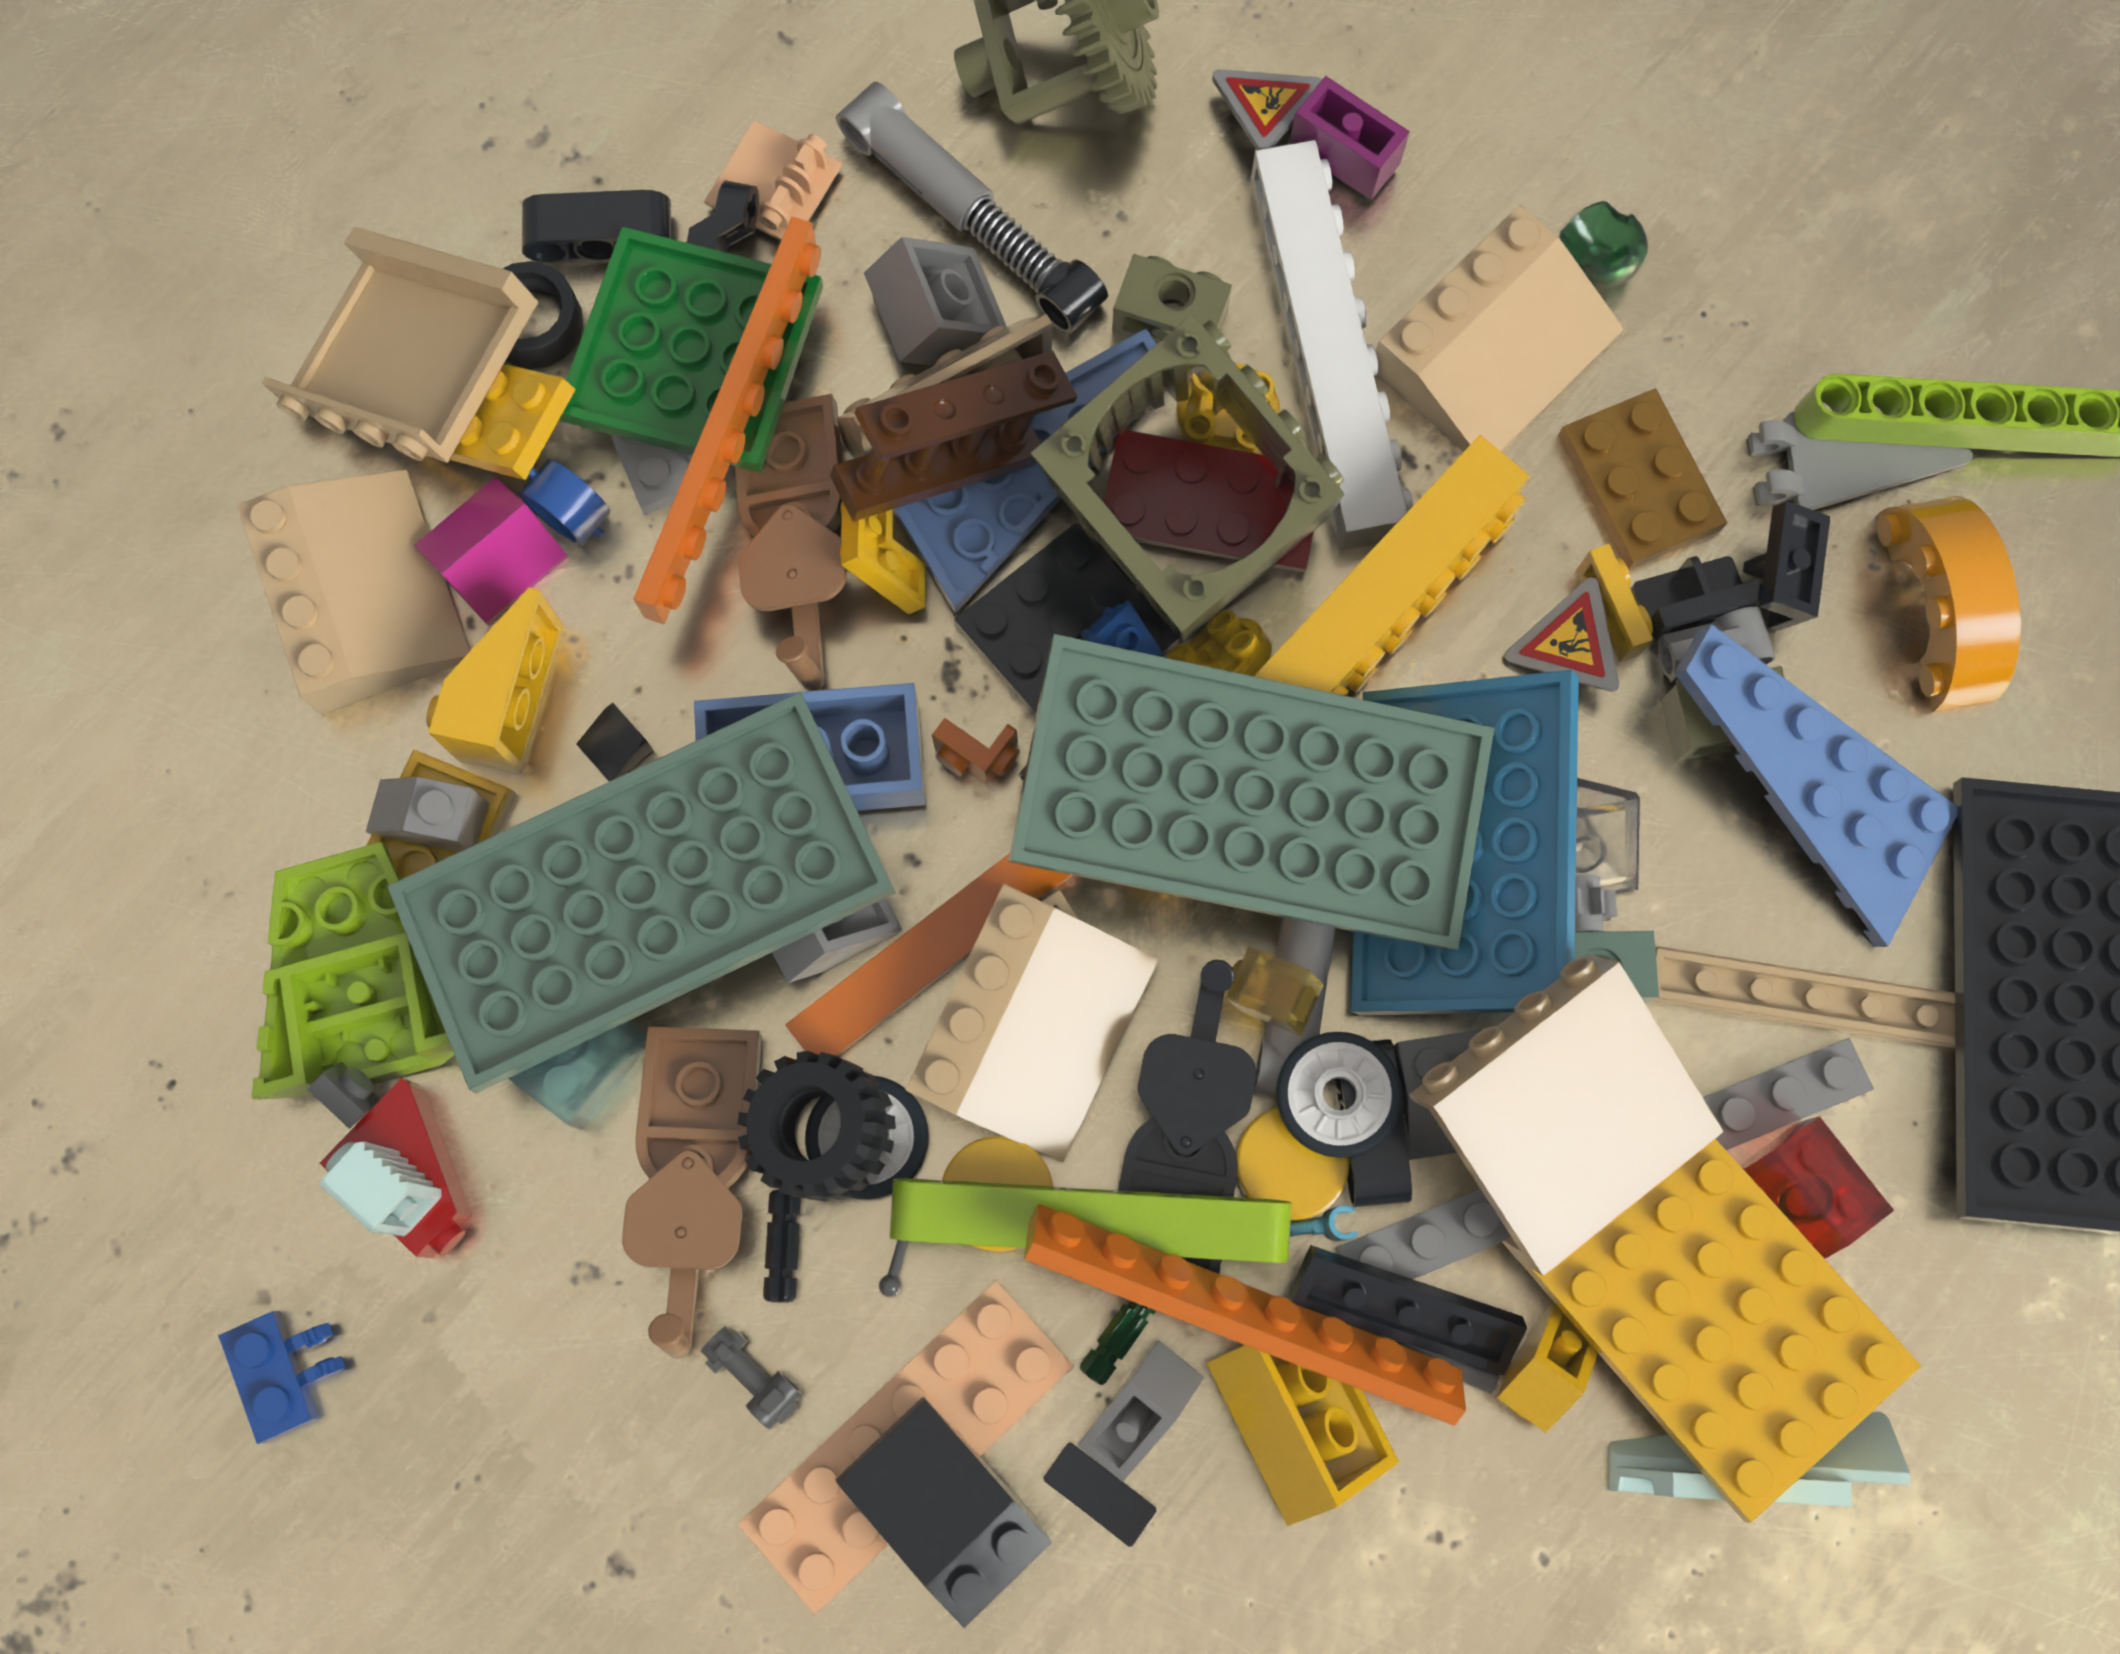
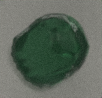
M1606 201L1586 206L1574 218L1570 219L1569 223L1559 232L1560 240L1593 286L1600 288L1620 286L1631 279L1640 269L1648 253L1647 236L1638 219L1633 214L1624 215L1619 213Z

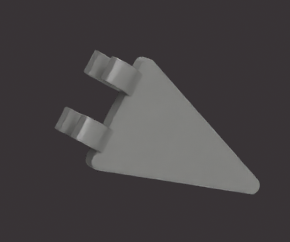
M1790 412L1783 421L1769 420L1761 422L1759 424L1760 433H1750L1748 436L1750 456H1769L1787 451L1789 470L1768 471L1766 473L1767 482H1757L1755 484L1757 505H1774L1794 500V503L1815 510L1963 467L1973 459V453L1968 448L1812 439L1800 432L1795 424L1794 412Z

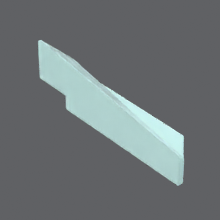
M1882 1412L1870 1413L1774 1503L1852 1507L1851 1482L1910 1485V1472L1889 1418ZM1669 1435L1617 1440L1610 1442L1608 1445V1490L1654 1493V1495L1667 1497L1725 1500Z

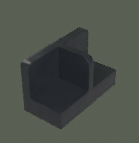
M1784 501L1772 507L1767 552L1749 559L1743 564V572L1745 574L1763 580L1759 607L1769 610L1768 628L1777 631L1818 617L1830 525V516L1789 501Z
M1697 556L1686 559L1678 570L1636 581L1631 587V592L1637 605H1642L1651 618L1653 626L1651 636L1653 640L1650 644L1658 642L1657 640L1664 634L1710 624L1717 617L1728 612L1751 606L1759 607L1762 590L1760 579L1742 584L1734 560L1730 556L1701 563Z

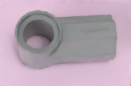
M1757 606L1728 612L1717 617L1710 624L1664 634L1657 640L1659 663L1663 674L1669 678L1671 683L1676 682L1678 679L1674 672L1699 628L1711 624L1766 665L1776 658L1760 608Z

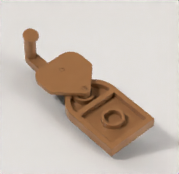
M832 394L785 402L761 473L735 466L738 513L743 526L753 538L741 553L738 561L741 594L752 608L759 611H773L792 607L794 636L785 638L778 644L776 656L781 662L785 663L798 682L808 691L821 690L825 681L818 602L826 601L836 596L844 587L847 579V569L841 565V538L835 534L842 521V499L830 477L833 466L843 462L840 429L837 421L838 407Z
M652 1026L647 1028L635 1146L640 1166L649 1180L635 1191L626 1202L622 1244L627 1256L640 1266L671 1268L666 1314H661L654 1318L648 1328V1336L653 1344L672 1358H683L691 1349L699 1270H714L725 1266L733 1259L739 1247L742 1206L728 1188L742 1175L747 1166L745 1160L751 1155L750 1151L740 1149L738 1137L747 1134V1127L738 1125L739 1112L748 1113L750 1102L743 1100L747 1089L757 1091L758 1080L755 1077L759 1074L762 1035L758 1030Z

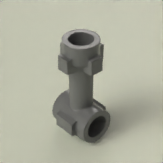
M724 1326L702 1348L701 1353L708 1359L705 1364L714 1373H718L725 1367L754 1396L745 1406L762 1425L770 1430L777 1422L783 1424L797 1409L798 1405L796 1402L803 1393L779 1370L770 1379L741 1350L747 1340L738 1331L732 1333Z

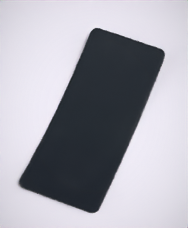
M1068 1443L1044 1476V1481L1129 1547L1135 1544L1157 1511L1154 1505L1120 1481L1073 1443Z

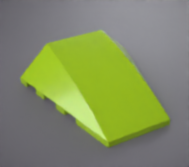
M384 843L370 844L275 871L268 944L272 946L270 970L264 971L262 991L263 994L267 995L264 1026H259L256 1048L257 1051L261 1052L259 1078H253L251 1098L263 1100L314 1096L307 1090L308 1087L323 1072L340 1062L344 1063L347 1067H354L360 1070L373 1084L441 1066L455 1055L388 890V885L401 880Z

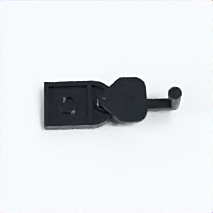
M1209 961L1201 970V981L1190 1037L1177 1034L1161 1035L1155 1038L1144 1052L1138 1081V1094L1153 1117L1141 1124L1128 1142L1118 1190L1234 1197L1238 1173L1237 1157L1232 1142L1224 1131L1248 1115L1255 1087L1256 1067L1251 1056L1242 1048L1216 1042L1224 994L1233 985L1235 980L1234 970L1226 961ZM1169 1141L1171 1142V1144L1173 1145V1147H1174L1179 1153H1181V1154H1183V1155H1188V1156H1182V1155H1179V1154L1175 1153V1152L1170 1148ZM1181 1257L1187 1262L1220 1274L1222 1263L1220 1259Z

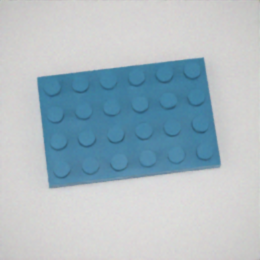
M1572 670L1363 692V700L1493 727L1494 734L1458 950L1449 951L1354 932L1351 1012L1358 1015L1515 1012V1006L1522 998L1533 992L1546 989L1561 977L1560 972L1562 968L1575 959L1579 676Z

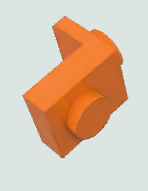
M946 718L942 720L932 733L934 748L938 751L935 757L941 764L960 776L967 771L985 785L989 783L995 773L1001 777L1004 776L1020 753V750L1016 748L1018 743L1017 730L1009 724L1005 726L990 748L980 743Z

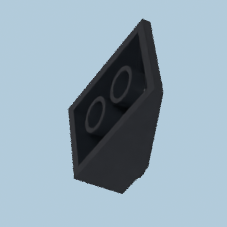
M924 1396L835 1479L840 1488L923 1586L963 1628L977 1617L1053 1543L1036 1516Z

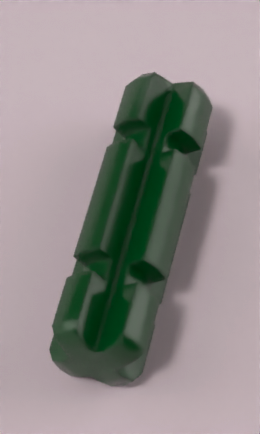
M1130 1301L1128 1305L1123 1304L1097 1340L1099 1343L1097 1349L1094 1351L1091 1348L1080 1364L1082 1373L1099 1385L1105 1384L1117 1368L1114 1366L1118 1358L1122 1360L1148 1324V1321L1145 1319L1150 1313L1154 1315L1156 1310Z

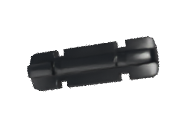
M776 1189L772 1190L769 1194L768 1213L772 1214V1222H767L765 1269H769V1277H764L763 1297L768 1302L790 1303L794 1301L796 1296L797 1278H792V1270H797L800 1224L795 1223V1216L800 1215L801 1198L780 1193L781 1190Z

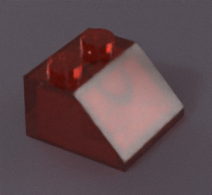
M1820 1116L1796 1122L1740 1165L1824 1259L1851 1245L1894 1211Z

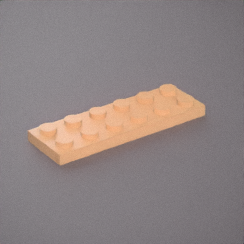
M995 1280L737 1525L812 1613L816 1615L888 1545L837 1484L835 1479L923 1396L970 1447L981 1456L1067 1374L1074 1365L1000 1283Z

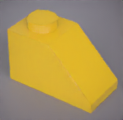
M1553 1300L1550 1301L1511 1361L1497 1399L1510 1407L1517 1415L1527 1419L1545 1433L1584 1394L1598 1352Z

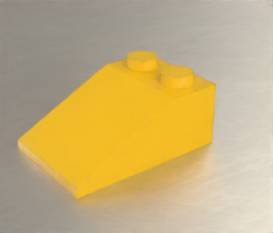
M526 589L444 679L439 696L435 695L429 703L426 716L427 726L429 727L428 733L460 762L521 775L563 629V623L540 590Z

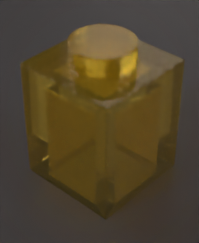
M1249 946L1243 960H1238L1232 967L1235 973V980L1228 989L1225 998L1245 1014L1302 1036L1324 984L1310 970Z

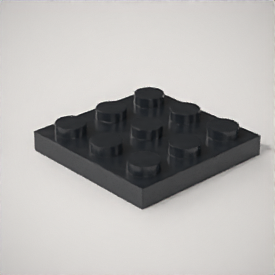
M1077 522L954 619L956 628L1035 718L1050 640L1053 634L1083 640L1081 632L1084 629L1089 630L1104 615L1103 611L1107 607L1114 609L1119 603L1123 604L1128 600L1133 605L1164 656L1179 644L1180 639Z

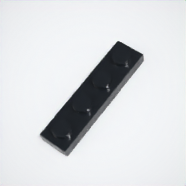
M1310 1245L1288 1293L1289 1299L1293 1303L1325 1316L1338 1318L1346 1324L1502 1376L1505 1375L1527 1330L1523 1316Z

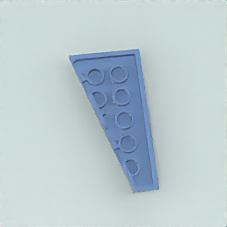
M1146 328L1066 372L1078 397L1074 403L1036 414L1031 425L1041 443L1156 345ZM1117 434L1113 437V442L1116 440ZM1103 447L1098 450L1100 456L1105 452ZM1036 464L895 508L893 512L956 614L1062 498L1048 483Z
M1714 625L1700 627L1674 674L1712 726H1720L1736 747L1738 752L1734 756L1745 771H1753L1768 792L1764 796L1811 861L1813 863H1820L1838 887L1835 894L1846 908H1853L1867 927L1864 933L1873 946L1888 947L1957 817L1958 807Z

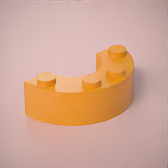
M1960 496L1888 507L1878 513L1879 518L1877 521V533L1881 544L1887 547L1891 563L1904 561L1913 568L1926 594V617L1930 625V637L1926 653L1919 661L1921 667L1919 670V683L1924 695L1930 699L1933 712L1997 700L2007 689L2016 668L2020 647L2021 620L2019 597L2013 568L1996 527L1977 504Z

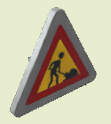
M1222 69L1215 70L1212 77V82L1256 150L1273 148L1293 125L1295 112L1322 80L1319 77Z
M1590 577L1582 582L1506 650V660L1511 664L1543 673L1572 670L1579 676V683L1609 692L1616 691L1620 683L1600 584L1597 579Z

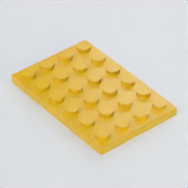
M1716 1139L1544 1276L1521 1263L1744 1522L1752 1523L1921 1367L1920 1363ZM1509 1235L1504 1241H1502V1243H1503L1507 1248H1508V1246L1506 1245L1505 1241H1506L1508 1238H1510L1511 1235Z

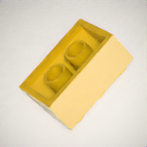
M1241 1343L1206 1363L1287 1526L1339 1507L1400 1463L1363 1390Z

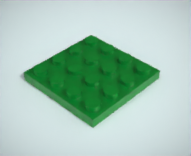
M622 227L566 379L576 390L559 421L693 455L772 264ZM821 276L806 277L801 289L803 300L799 316L794 323L788 322L782 336L784 348L781 360L775 370H768L763 382L765 394L761 409L755 417H749L743 431L745 433L743 453L738 463H730L732 466L759 473L762 471L823 289Z

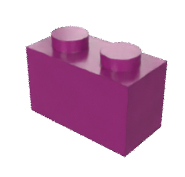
M1325 75L1295 112L1289 145L1316 140L1320 160H1328L1331 174L1372 200L1400 165L1410 131Z

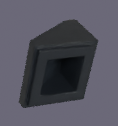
M613 702L601 712L576 743L609 782L624 775L653 751L648 741Z

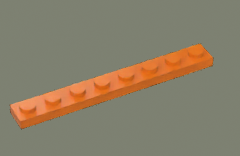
M791 216L633 598L645 619L665 625L670 610L678 609L686 591V579L684 576L691 560H698L703 551L706 541V530L704 527L711 511L717 512L723 502L726 491L724 478L730 463L736 464L741 458L745 446V433L743 431L750 416L755 417L761 409L765 394L763 385L768 370H775L781 360L784 348L782 336L788 322L794 323L799 316L803 300L801 289L806 277L812 278L818 269L821 247L816 243L812 222Z
M1038 1204L1029 1220L1024 1260L1455 1426L1466 1412L1462 1369L1451 1365L1443 1359L1430 1357L1402 1346L1392 1339L1379 1337L1348 1325L1338 1318L1328 1317L1297 1305L1287 1298L1274 1296L1243 1284L1231 1276L1220 1275L1187 1262L1177 1255L1167 1254L1133 1241L1126 1235L1113 1233L1079 1220L1072 1214L1059 1212Z

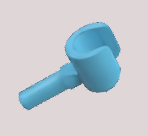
M1342 1205L1328 1209L1323 1213L1322 1217L1291 1221L1290 1236L1324 1234L1326 1238L1332 1241L1354 1238L1358 1232L1342 1234L1336 1229L1334 1220L1338 1213H1351L1356 1210L1351 1206Z

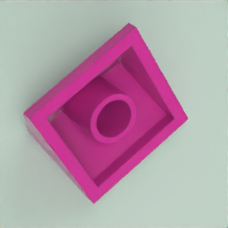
M496 477L414 544L416 549L487 626L514 604L527 588L534 587L568 558L564 550L529 507Z

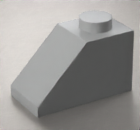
M421 777L380 779L365 832L381 837L461 852L478 844L489 803L471 787Z
M1158 1340L1080 1440L1078 1446L1120 1481L1124 1482L1178 1419L1204 1379V1376Z

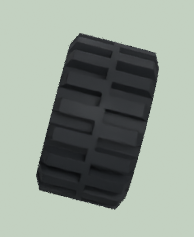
M810 1051L797 1052L796 1060L787 1056L775 1060L776 1072L763 1069L755 1077L761 1083V1086L757 1091L748 1088L743 1097V1100L750 1102L748 1113L739 1112L738 1125L747 1127V1134L738 1137L740 1149L752 1152V1156L745 1161L751 1171L763 1174L760 1181L770 1188L780 1189V1193L816 1201H826V1198L834 1200L849 1197L848 1190L861 1191L870 1185L866 1176L869 1173L879 1175L885 1167V1164L878 1160L881 1152L891 1153L894 1141L886 1139L887 1129H896L895 1116L887 1114L885 1108L892 1105L888 1093L878 1090V1086L881 1083L872 1074L864 1072L862 1067L824 1052H820V1055ZM830 1094L837 1103L841 1116L838 1137L825 1154L816 1159L807 1160L801 1154L795 1140L797 1118L804 1106L812 1099Z

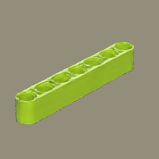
M1837 373L1829 374L1820 379L1801 399L1794 411L1795 424L1800 432L1809 438L1817 440L2120 457V390ZM1823 403H1825L1826 405H1828V406L1831 408L1832 411H1830L1829 409H1827V408L1824 406Z
M893 1179L889 1238L894 1240L1025 1248L1029 1220L1037 1205L1041 1204L1059 1212L1072 1214L1079 1220L1110 1232L1126 1235L1133 1241L1161 1252L1179 1257L1274 1263L1289 1261L1291 1202L932 1179Z

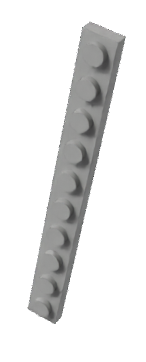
M1849 1037L1704 1096L1703 1099L1724 1131L1715 1139L1725 1150H1728L1872 1091L1874 1087ZM1479 1188L1337 1246L1335 1250L1339 1255L1410 1279H1415L1500 1244L1510 1233Z

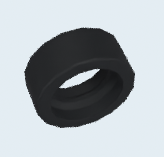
M533 261L513 263L503 268L504 270L511 271L529 292L540 291L551 294L560 305V314L554 325L547 332L537 337L518 338L506 360L513 365L536 368L549 366L566 357L578 343L583 328L581 306L565 276L549 265Z

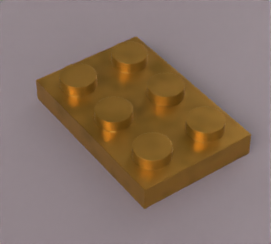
M1656 388L1561 428L1558 436L1628 570L1717 533L1726 526L1727 521Z

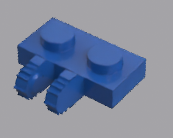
M271 1311L218 1335L257 1444L271 1441L319 1419L308 1387L344 1371L346 1367L340 1356L324 1359L316 1363L315 1366L302 1371L296 1353L321 1345L332 1337L333 1332L329 1322L290 1337L281 1312Z

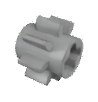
M1576 875L1575 932L1604 931L1603 921H1610L1611 917H1617L1615 890H1603L1600 876Z

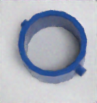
M548 459L538 471L532 467L528 475L530 480L518 493L522 501L553 530L575 545L582 546L591 534L597 539L600 538L604 530L599 525L611 512L604 500L581 478L553 459Z

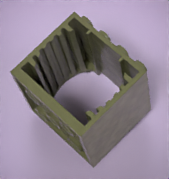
M1193 314L1031 452L1048 483L1183 642L1329 519L1345 494L1340 489V484L1344 481V478L1335 465L1324 454L1319 455L1316 459L1303 445L1302 439L1307 435L1297 420L1286 409L1282 410L1279 414L1274 411L1265 397L1269 390L1258 374L1247 364L1240 370L1230 359L1227 350L1231 348V345L1220 329L1211 320L1202 325ZM1191 370L1213 395L1212 412L1217 415L1221 410L1225 409L1276 469L1278 474L1274 485L1279 488L1283 483L1287 482L1294 491L1283 519L1259 548L1245 558L1221 570L1202 574L1178 573L1172 565L1161 571L1087 484L1096 476L1088 467V464L1100 477L1103 463L1098 450L1103 447L1109 453L1114 446L1113 437L1117 433L1121 436L1132 420L1135 419L1137 421L1143 417L1146 408L1151 405L1156 410L1164 406V393L1166 391L1176 402L1189 400L1188 372Z

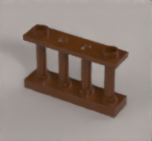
M1049 351L857 407L855 415L872 446L870 454L835 464L830 477L854 522L1036 465L1037 463L1031 452L1041 442L1031 425L1034 417L1038 413L1074 403L1078 396L1054 351Z

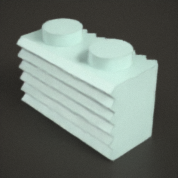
M348 1142L338 1149L327 1162L326 1169L329 1172L321 1179L319 1184L370 1232L395 1234L396 1236L402 1235L403 1237L417 1225L441 1198V1189L433 1187V1181L425 1180V1174L417 1172V1166L408 1164V1158L400 1157V1151L367 1142Z

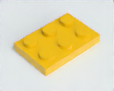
M503 364L449 460L526 480L576 389L563 377Z

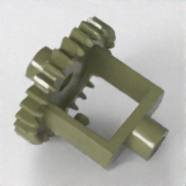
M974 0L983 37L955 49L954 61L963 86L972 97L976 98L996 89L1001 111L1013 122L1022 124L1100 90L1099 100L1107 103L1108 109L1119 114L1132 112L1153 103L1152 99L1156 98L1154 89L1158 85L1154 76L1157 75V70L1151 60L1155 58V55L1147 40L1151 39L1150 33L1143 25L1159 18L1157 0H1064L1065 3L1055 10L1056 15L1067 14L1071 19L1070 26L1065 28L1062 34L1064 36L1076 35L1078 37L1079 45L1072 50L1071 55L1080 56L1086 54L1088 62L1029 88L1009 13L1037 1L1039 9H1050L1058 4V0Z

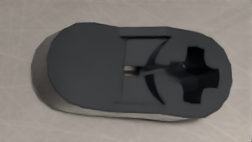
M725 180L718 192L714 214L689 228L686 243L729 253L731 245L755 231L759 209V192L757 187Z

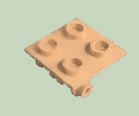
M753 120L704 203L715 209L719 189L725 180L754 185L759 192V209L755 228L782 240L791 216L806 221L810 220L843 164L841 161L826 155L824 150L827 144L815 134H809L807 139L797 141Z

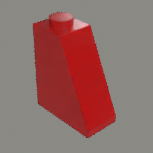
M401 1077L319 1164L326 1169V1164L332 1155L348 1142H367L400 1151V1157L408 1158V1164L417 1166V1172L424 1173L425 1180L433 1181V1187L441 1189V1198L407 1235L403 1237L402 1235L396 1236L394 1234V1236L416 1257L433 1258L436 1254L441 1257L451 1251L463 1238L466 1231L462 1226L471 1218L472 1213L426 1091L418 1083Z

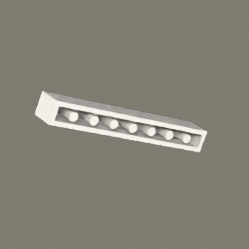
M1316 140L1256 150L1251 180L1317 457L1324 454L1344 478V481L1340 484V489L1345 494L1331 515L1339 549L1346 550L1378 544L1412 508L1413 500L1410 490L1408 488H1401L1397 472L1402 468L1399 444L1396 439L1389 440L1386 423L1390 420L1389 403L1386 393L1384 391H1377L1374 375L1378 373L1377 354L1373 344L1366 345L1362 328L1366 327L1364 302L1361 297L1354 298L1351 282L1355 278L1354 262L1351 252L1349 250L1343 251L1339 237L1343 234L1341 209L1338 204L1331 205L1328 192L1332 188L1330 165L1327 159L1320 160Z

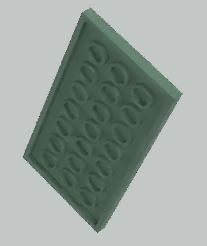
M1053 634L1049 645L1008 862L1449 951L1458 950L1494 728Z
M801 692L387 886L468 1089L476 1094L896 893Z

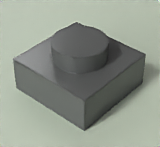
M342 1062L323 1072L307 1089L348 1129L356 1125L380 1100L373 1092L374 1085L371 1080L360 1070L354 1067H347Z

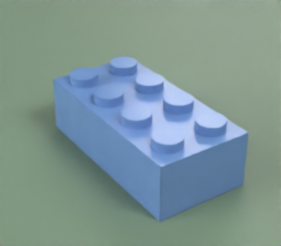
M914 683L801 692L857 811L926 805L919 702ZM799 692L694 701L696 741Z

